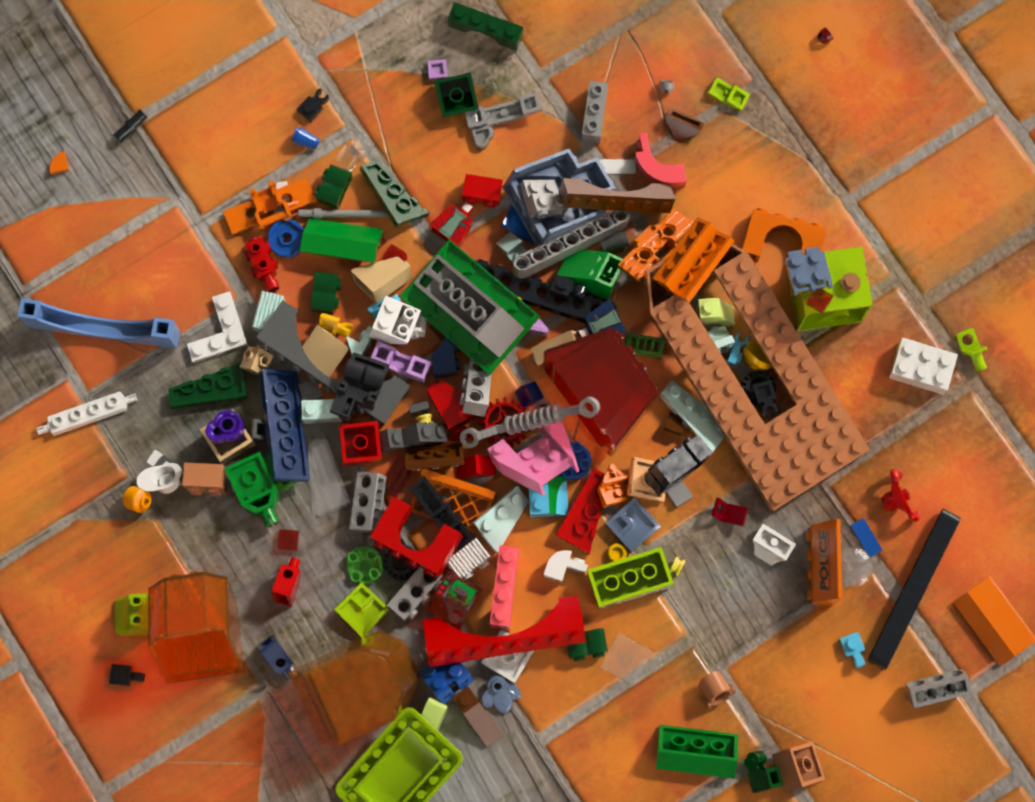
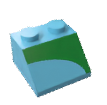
M556 476L543 485L545 492L543 496L529 489L530 518L567 515V479Z

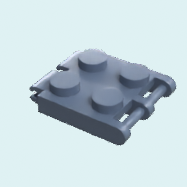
M819 247L805 249V255L802 254V250L788 252L785 264L794 295L810 290L815 292L816 289L833 288L824 251L820 252ZM826 282V284L815 285L817 283ZM809 285V287H804V288H799V289L797 288V287H800V286Z

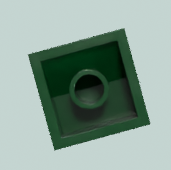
M471 72L434 81L442 118L479 109Z

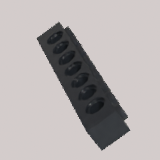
M482 259L476 261L500 283L503 279H509L511 283L505 287L517 297L522 298L526 305L587 325L585 316L591 313V309L597 308L607 301H600L595 296L586 294L583 299L570 295L568 300L565 299L563 303H557L555 301L557 296L550 294L553 282L547 284L542 282V279L534 276L519 279L514 276L513 272L507 271L501 265L492 266ZM525 284L529 289L525 292L520 291V285ZM543 290L547 293V295L545 297H539L537 296V292ZM575 302L582 303L583 307L581 309H575L573 307V304ZM612 302V304H613L615 310L617 311V306H615L614 303Z

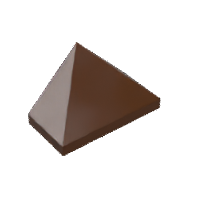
M672 108L665 117L675 141L699 134L705 124Z

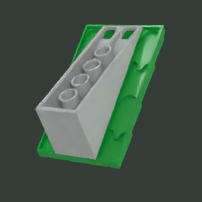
M450 239L400 295L410 306L421 310V316L489 375L540 318L535 311Z

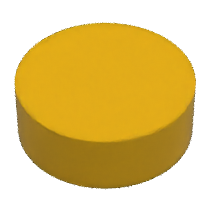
M613 544L608 549V558L611 562L627 557V549L622 544Z

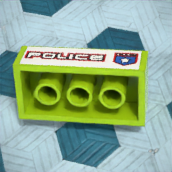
M662 547L588 569L586 572L598 610L658 592L674 585Z

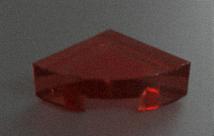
M458 425L447 435L448 441L460 442L461 433L468 427ZM467 433V439L473 437V435Z

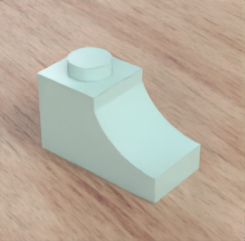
M716 325L708 329V334L721 354L732 350L735 341L725 326L720 327Z

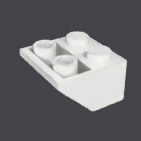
M385 296L368 337L385 344H408L421 310Z

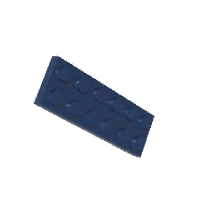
M261 369L259 377L272 481L308 482L310 474L297 371Z

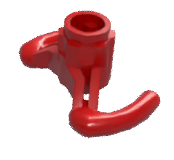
M896 468L891 469V491L881 497L886 511L891 510V512L901 509L907 513L912 521L918 522L920 520V512L914 511L913 508L908 506V500L911 499L910 494L906 488L899 487V479L903 477V474Z

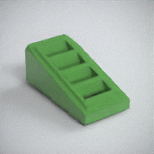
M628 333L624 352L661 360L665 340L659 337ZM632 339L636 340L634 349L630 348ZM639 341H643L642 350L638 349ZM647 342L651 343L649 351L646 350ZM654 344H658L657 352L653 351Z

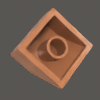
M813 741L772 754L775 767L778 766L784 793L826 780Z

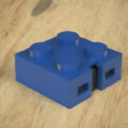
M461 662L429 667L428 664L418 672L442 704L454 697V693L457 690H463L474 681Z

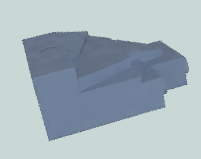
M569 148L512 171L502 188L536 247L605 214L606 210L568 208L569 210L564 216L558 219L553 217H546L544 219L530 218L520 183L523 180H555L559 192L563 178L582 179L597 187L615 190L613 181L608 177L603 164L600 163L597 157L578 164L576 156Z

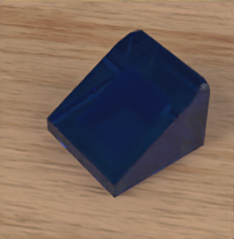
M536 381L523 385L515 391L522 407H528L544 398Z

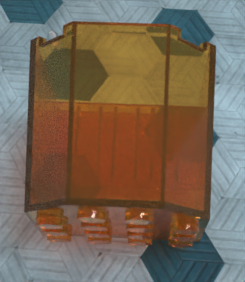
M193 571L185 575L173 574L170 577L161 579L148 588V644L167 684L245 672L237 600L226 576Z
M376 631L288 671L320 744L334 746L342 745L394 721L401 714L402 710L410 704L420 679V674L405 641L381 631Z

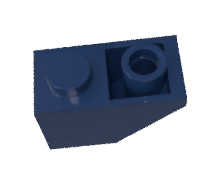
M447 337L431 356L435 379L457 376V370H460L459 358L455 359L454 352L458 351L457 346Z

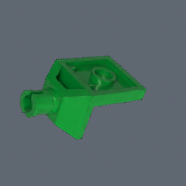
M261 453L253 454L224 468L243 509L250 514L260 516L265 524V528L272 527L269 518H271L274 525L278 524L280 521L274 509L278 505L281 494L274 481H272L271 474Z

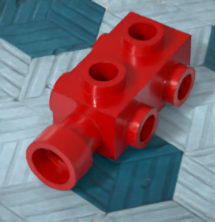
M262 237L249 239L245 243L247 250L243 252L247 261L251 260L253 267H250L253 277H258L259 281H264L263 286L266 292L272 293L279 290L278 280L274 278L277 275L276 269H279L275 258L271 259L269 255L272 252L269 242H264ZM266 263V266L264 268L260 267V265H264Z

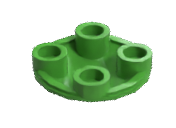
M360 546L348 554L346 569L353 582L370 584L380 578L384 562L381 554L376 549L370 546Z

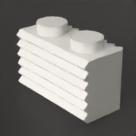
M475 538L455 553L447 566L458 580L466 582L474 576L473 572L477 568L480 570L485 568L490 563L488 560L491 557L477 538Z

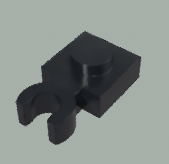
M318 89L315 92L313 99L308 96L297 108V112L310 123L323 111L321 104L327 103L330 99L328 94L324 98L319 97L322 94V89Z
M771 380L752 385L757 405L763 403L762 414L764 417L768 415L767 408H772L773 413L776 414L777 406L772 403L773 400H776V395Z

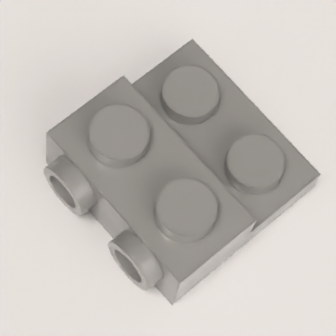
M523 180L520 183L530 218L544 219L546 217H553L558 219L563 217L569 210L562 207L555 180Z

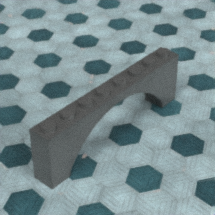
M282 300L256 337V341L259 342L257 345L266 351L268 349L273 351L274 356L283 362L285 359L291 363L290 367L295 371H303L307 374L305 376L313 383L317 381L322 384L321 388L326 392L337 394L340 381L334 380L322 373L309 360L298 337L296 326L298 310ZM394 375L392 379L383 382L373 411L354 405V410L361 415L365 413L371 417L369 419L371 422L378 421V426L380 424L384 426L409 390L410 385Z

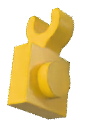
M325 313L321 314L318 324L334 337L337 334L349 337L353 327L350 323H339L340 318Z

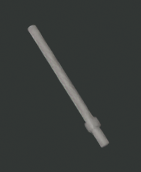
M322 208L299 210V217H314V219H322V217L390 218L385 210H322Z

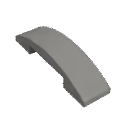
M536 92L520 96L518 100L486 108L480 106L478 110L465 112L469 129H474L482 126L491 127L513 122L542 110Z

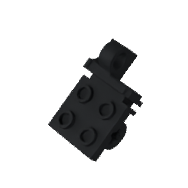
M353 352L351 359H349L346 365L343 379L340 382V387H338L330 413L338 415L339 419L349 422L354 405L373 411L375 401L378 398L390 364Z

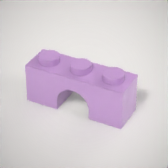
M377 341L371 356L372 359L390 364L388 370L425 384L432 368L430 361L415 355L413 357L398 352L396 348Z

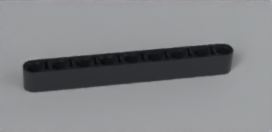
M944 508L940 512L868 657V662L883 670L887 669L961 517Z

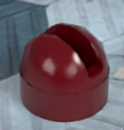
M826 27L820 30L817 36L822 44L829 43L834 39Z

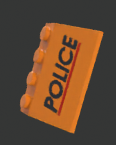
M840 519L813 524L809 527V530H806V542H809V549L806 550V560L810 561V569H807V580H810V588L807 589V599L811 600V605H835L842 599Z

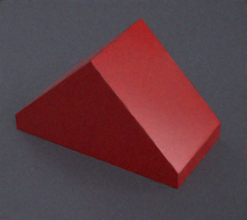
M468 456L464 458V465L457 467L458 479L496 476V467L492 463L490 456Z

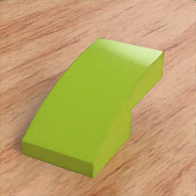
M718 77L714 78L706 93L717 101L740 111L743 110L750 96L749 93L738 86H731Z

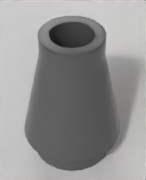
M618 231L601 242L604 252L626 249V246L630 245L625 231Z

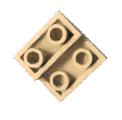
M316 325L302 345L309 360L317 369L329 377L350 349L349 346L319 325Z

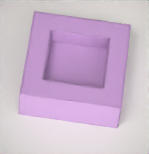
M446 59L428 61L429 81L448 78Z

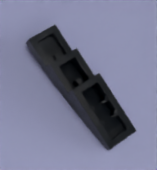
M425 476L409 488L440 528L445 524L462 534L463 538L457 547L458 550H461L475 539Z

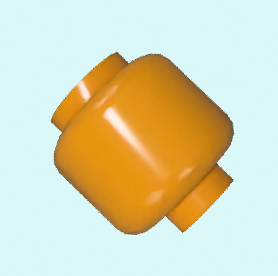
M131 486L124 492L123 505L125 508L137 513H143L150 507L152 497L149 491H144L138 486Z

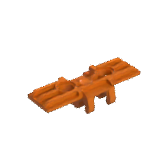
M307 177L279 189L276 188L274 181L268 182L269 187L259 192L255 191L254 188L250 189L249 192L252 200L223 211L232 235L257 225L262 230L264 226L287 217L292 218V211L317 202ZM285 195H290L293 199L292 202L287 203L282 198ZM282 207L285 208L284 211H281L264 219H260L262 215L273 212ZM250 209L256 210L253 218L247 216V212Z
M673 209L659 224L655 226L649 225L631 244L633 250L618 264V267L639 282L645 276L644 272L659 263V257L656 256L657 252L660 249L665 250L668 248L670 251L660 261L667 258L693 222L676 209ZM671 230L673 235L666 236L663 231Z

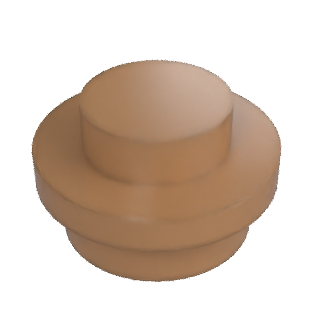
M847 273L841 279V287L846 292H855L860 287V278L854 273Z

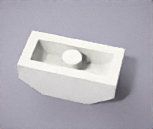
M764 524L761 525L752 540L754 543V555L771 566L780 561H786L796 545Z

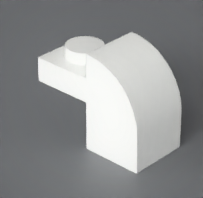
M559 551L549 559L543 577L562 583L566 569L585 575L588 565L582 559L575 557L574 560L570 559L572 551Z

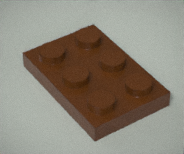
M461 442L422 445L405 449L406 470L419 471L425 468L439 469L444 466L458 467L464 465L463 444Z

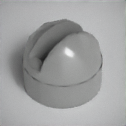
M660 80L659 90L662 93L667 90V94L673 91L675 82Z

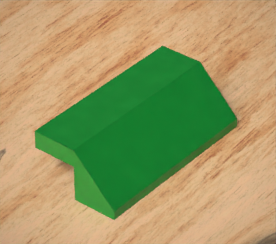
M309 218L303 231L300 252L375 264L377 249L381 247L383 229Z

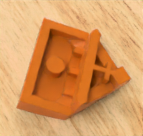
M612 463L609 465L597 489L603 508L630 502L634 498L627 496L629 474L616 469V466Z

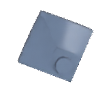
M635 497L606 522L608 527L631 552L661 527Z

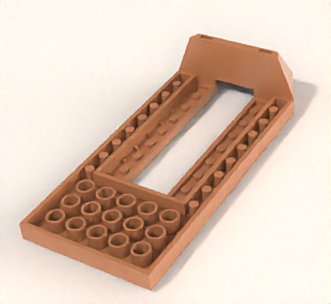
M732 244L717 264V269L712 271L709 277L715 274L795 403L794 406L765 424L690 303L676 297L653 279L667 258L644 272L648 315L770 511H775L870 450L746 251ZM668 295L669 299L661 303L660 299Z

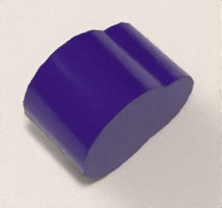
M221 411L206 426V435L214 444L220 445L225 442H236L244 434V422L234 411Z

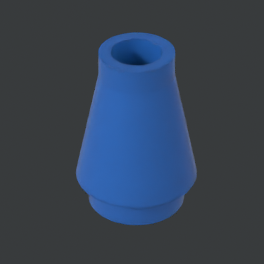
M296 127L291 141L295 145L317 149L320 139L302 127L301 129Z

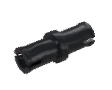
M139 109L129 120L124 121L125 124L113 136L122 143L132 132L135 133L137 131L136 128L148 117Z

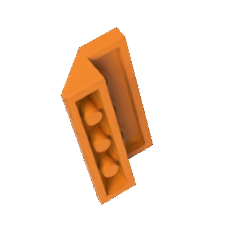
M697 217L653 279L676 297L690 303L734 243L732 237L717 231L711 222Z
M990 576L953 602L1000 666L1035 642L1034 634Z

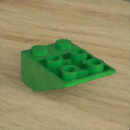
M582 250L565 258L557 275L575 280L574 285H582L586 287L585 291L608 300L623 270L618 267V264L623 259L609 252Z

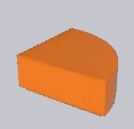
M65 151L58 153L52 159L50 164L51 175L70 170Z

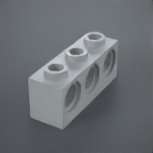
M589 81L581 141L600 144L608 83Z
M470 358L469 363H465L463 375H466V378H463L461 389L464 390L460 397V405H463L462 413L485 417L489 403L491 375Z
M357 472V478L354 483L355 492L352 499V513L349 518V529L359 533L373 532L382 515L386 476L372 472Z
M419 567L387 606L403 621L413 620L418 614V607L421 604L424 606L431 598L429 594L433 590L437 591L443 584L442 579L444 577L442 574L440 578L435 576L434 581L428 583L424 580L426 575L423 572L424 569ZM415 588L422 590V595L418 598L411 595L412 590ZM402 603H408L410 606L409 610L405 613L399 611V606Z
M963 669L905 683L909 702L914 708L972 694L968 675Z

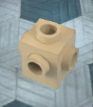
M258 345L257 347L248 346L240 367L253 375H259L261 369H268L270 367L273 355Z

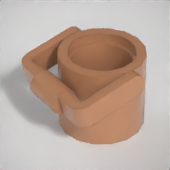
M719 671L707 674L699 682V687L707 698L705 702L710 709L724 703L736 693L732 684L729 685Z

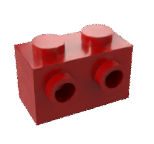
M466 174L462 201L470 205H476V203L484 204L488 208L499 207L503 180Z

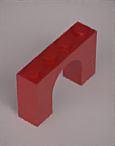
M393 497L370 535L373 545L381 550L383 548L390 550V554L398 559L403 557L407 560L406 563L414 568H417V566L423 568V572L430 577L435 575L440 578L461 542L462 534L443 524L429 547L418 551L406 548L401 543L400 535L404 524L413 510L407 503Z

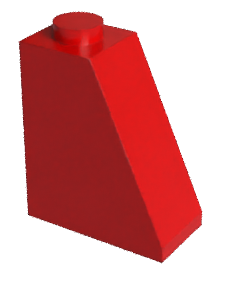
M444 380L441 382L435 381L426 389L429 398L449 432L478 417L477 415L462 413L463 405H460L461 393Z

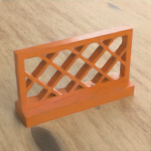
M426 468L421 469L419 480L425 476L435 489L434 484L440 485L441 487L436 489L437 492L444 487L449 488L452 496L445 499V501L447 502L454 498L458 506L454 513L460 510L465 520L462 523H467L468 527L466 528L469 532L482 536L478 530L471 528L468 521L477 516L480 517L481 514L487 511L492 506L497 492ZM464 493L468 495L471 502L461 507L456 496ZM414 495L410 505L413 510L412 513L434 520L429 514L425 513L427 512L426 510L422 512L414 510L415 504L418 501ZM471 496L476 497L478 499L473 501ZM481 499L488 501L487 509L479 513L475 502ZM472 504L477 514L467 519L462 509Z

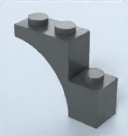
M415 423L402 429H385L379 432L381 453H392L410 447L448 442L444 423Z

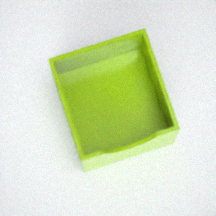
M863 247L824 252L833 284L831 289L826 287L816 289L815 292L810 290L794 295L787 273L796 331L863 322L873 306L868 277H866L867 270ZM847 273H854L860 278V287L855 292H846L841 287V279ZM826 282L817 283L815 285L826 284ZM809 285L800 286V287H797V288L799 289V288L809 287Z

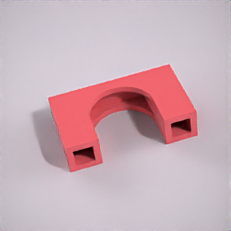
M499 546L490 629L510 631L515 579L519 560V548Z

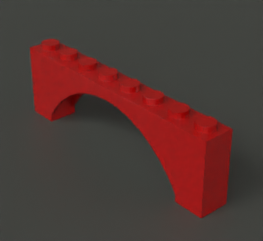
M578 595L558 598V604L540 622L523 631L504 636H479L466 633L452 627L443 621L442 617L423 619L429 667L585 643V630Z

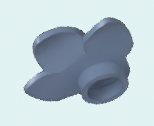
M493 676L487 683L488 689L482 695V703L485 708L494 705L499 712L507 714L511 707V700L520 699L521 692L514 683L506 682L501 676ZM500 683L501 687L499 689H495L494 684Z

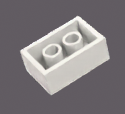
M902 337L897 346L889 378L944 395L948 391L958 354Z

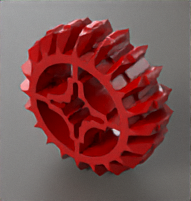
M506 397L503 398V403H500L499 398H497L496 405L490 401L489 406L491 409L487 408L485 417L480 416L484 419L479 421V425L484 426L480 430L501 424L502 415L504 420L508 416L503 409L511 410L519 415L522 412H526V407L519 409L521 402L513 405V398H511L510 403H507ZM498 411L499 419L489 425L490 417ZM530 430L522 431L521 433L516 432L514 435L504 432L506 437L493 435L490 436L488 444L491 445L494 441L497 443L504 439L511 448H514L513 442L515 441L516 444L520 445L519 437L525 440L526 436L523 432L529 433Z

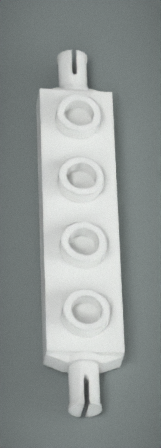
M119 391L48 416L47 424L36 429L39 435L50 431L53 436L125 412L127 411V404L138 401L135 393L124 397Z

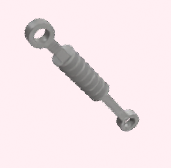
M587 397L579 405L562 407L559 403H556L546 408L541 407L539 410L534 409L526 413L522 412L519 415L506 416L504 423L477 431L475 428H467L461 433L460 441L465 447L473 448L479 444L481 439L498 433L507 432L509 435H513L516 432L528 431L529 428L533 430L536 427L541 428L543 425L555 424L556 421L558 423L563 422L565 416L582 414L584 417L591 418L599 412L600 404L595 398ZM586 403L592 404L593 412H589L586 409ZM467 433L473 435L474 442H470L467 439Z

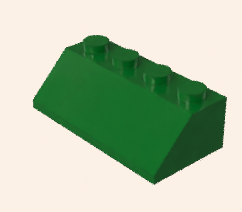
M667 725L659 726L655 769L735 779L738 763V734Z

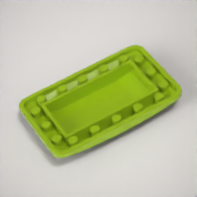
M408 707L403 709L338 782L336 794L344 802H428L463 762V756L453 744L415 709Z

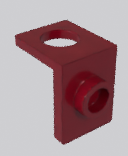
M716 498L711 516L720 522L743 527L749 509L743 506L728 504L722 499ZM719 505H720V506H721V509H720V512H719V514H718L717 511H718V507H719Z

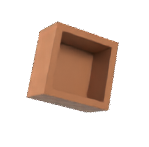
M184 463L182 486L190 492V495L201 496L202 493H210V496L215 497L227 494L228 476L224 469L226 467L223 464Z

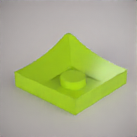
M362 582L334 609L363 640L390 610Z

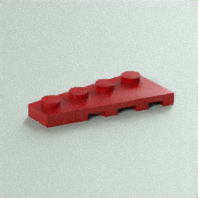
M596 468L592 469L555 534L588 555L592 548L593 538L595 537L602 509L597 489L605 474Z

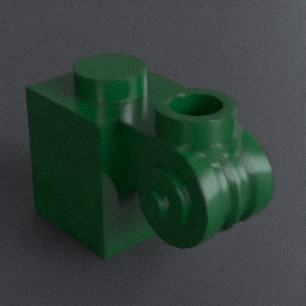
M762 750L748 753L747 758L744 760V765L750 772L748 777L753 793L783 786L778 766L772 768L764 766V763L767 761V755Z

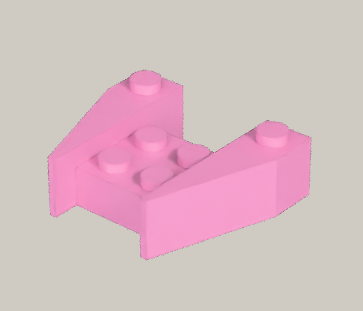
M556 421L555 424L543 425L541 428H538L543 437L517 454L504 439L500 440L487 449L492 463L504 476L542 496L545 495L543 485L569 467L579 472L576 458L562 422L558 423Z

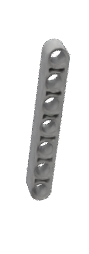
M612 210L517 256L513 263L514 276L519 279L526 278L614 235L618 231H623L628 225L629 211ZM620 217V218H623L624 220L620 221V220H617V218ZM605 225V226H607L608 228L604 229V228H601L600 226ZM585 233H589V234H591L592 236H589V237H588V236H585L584 234H585ZM573 241L575 244L572 245L568 244L567 242ZM552 249H556V250H558L559 252H556V253H555V252H552L551 250H552ZM535 257H540V258H542V260L538 261V260H535L534 258H535ZM523 265L526 268L520 269L517 266Z

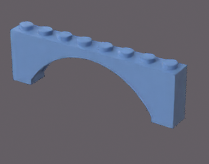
M21 298L17 316L27 328L177 349L180 329L174 320L154 317V319L128 321L99 318L63 310L38 300Z

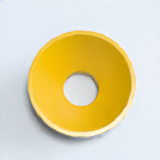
M748 342L744 348V356L749 366L754 370L771 369L772 366L758 343Z

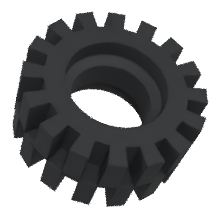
M757 370L756 372H750L749 375L745 376L741 385L755 407L758 405L751 390V385L754 382L771 380L776 393V381L771 378V374H766V371L760 372V370Z
M403 544L406 548L413 550L411 546ZM390 550L386 551L383 564L388 575L394 579H409L418 569V566L414 568L409 564L405 569H397L394 566L395 557L390 554Z

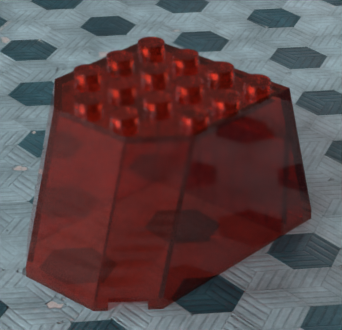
M613 327L549 348L544 351L543 357L544 371L570 406L579 405L587 397H593L598 400L600 410L595 416L591 418L584 417L582 414H577V416L600 447L605 445L609 449L607 453L610 457L616 453L654 405L658 395L656 385L646 373L648 371L643 362L637 361L635 351L631 346L627 347L625 345L623 335L619 330L615 331ZM586 403V409L589 412H593L592 404Z

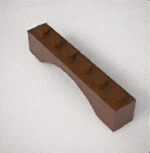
M563 178L558 192L563 208L670 213L675 202L671 185L652 183L645 188L634 191H614L597 187L582 179Z

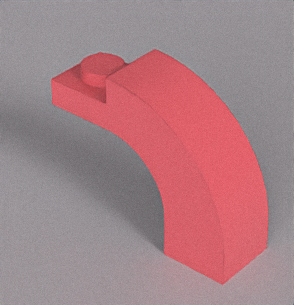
M641 133L639 140H636L638 152L635 153L636 165L641 174L651 183L670 184L671 188L685 187L687 180L684 164L664 165L656 161L650 151L648 134Z

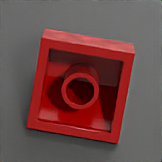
M378 421L339 425L343 467L364 465L382 460Z

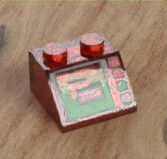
M448 571L426 610L456 628L461 629L476 604L482 589Z

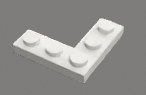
M230 291L212 297L223 332L187 344L193 363L248 345Z

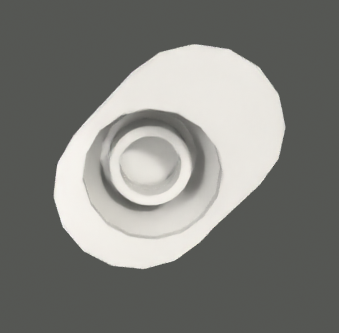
M176 463L150 467L138 475L136 482L138 487L144 491L158 490L161 493L168 494L175 491L181 485L180 477L182 470Z

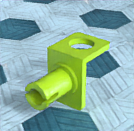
M974 328L957 333L956 338L963 355L971 357L975 372L986 369L987 366L981 352L987 350V346L979 345ZM965 334L972 336V342L969 345H965L962 341Z

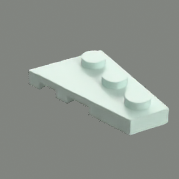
M514 486L473 522V525L495 553L499 552V546L504 544L529 502L518 486Z

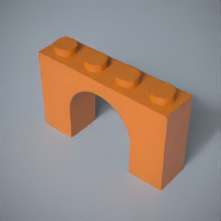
M753 209L742 250L746 251L752 260L759 261L765 238L774 231L783 230L792 233L797 238L802 254H805V249L819 247L821 252L827 228H823L822 225L817 223H804L805 221L799 218L789 219L780 213L770 214L765 209Z

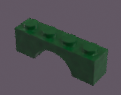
M454 2L448 16V27L465 33L475 31L485 34L497 41L499 45L515 51L518 50L524 36L523 26Z

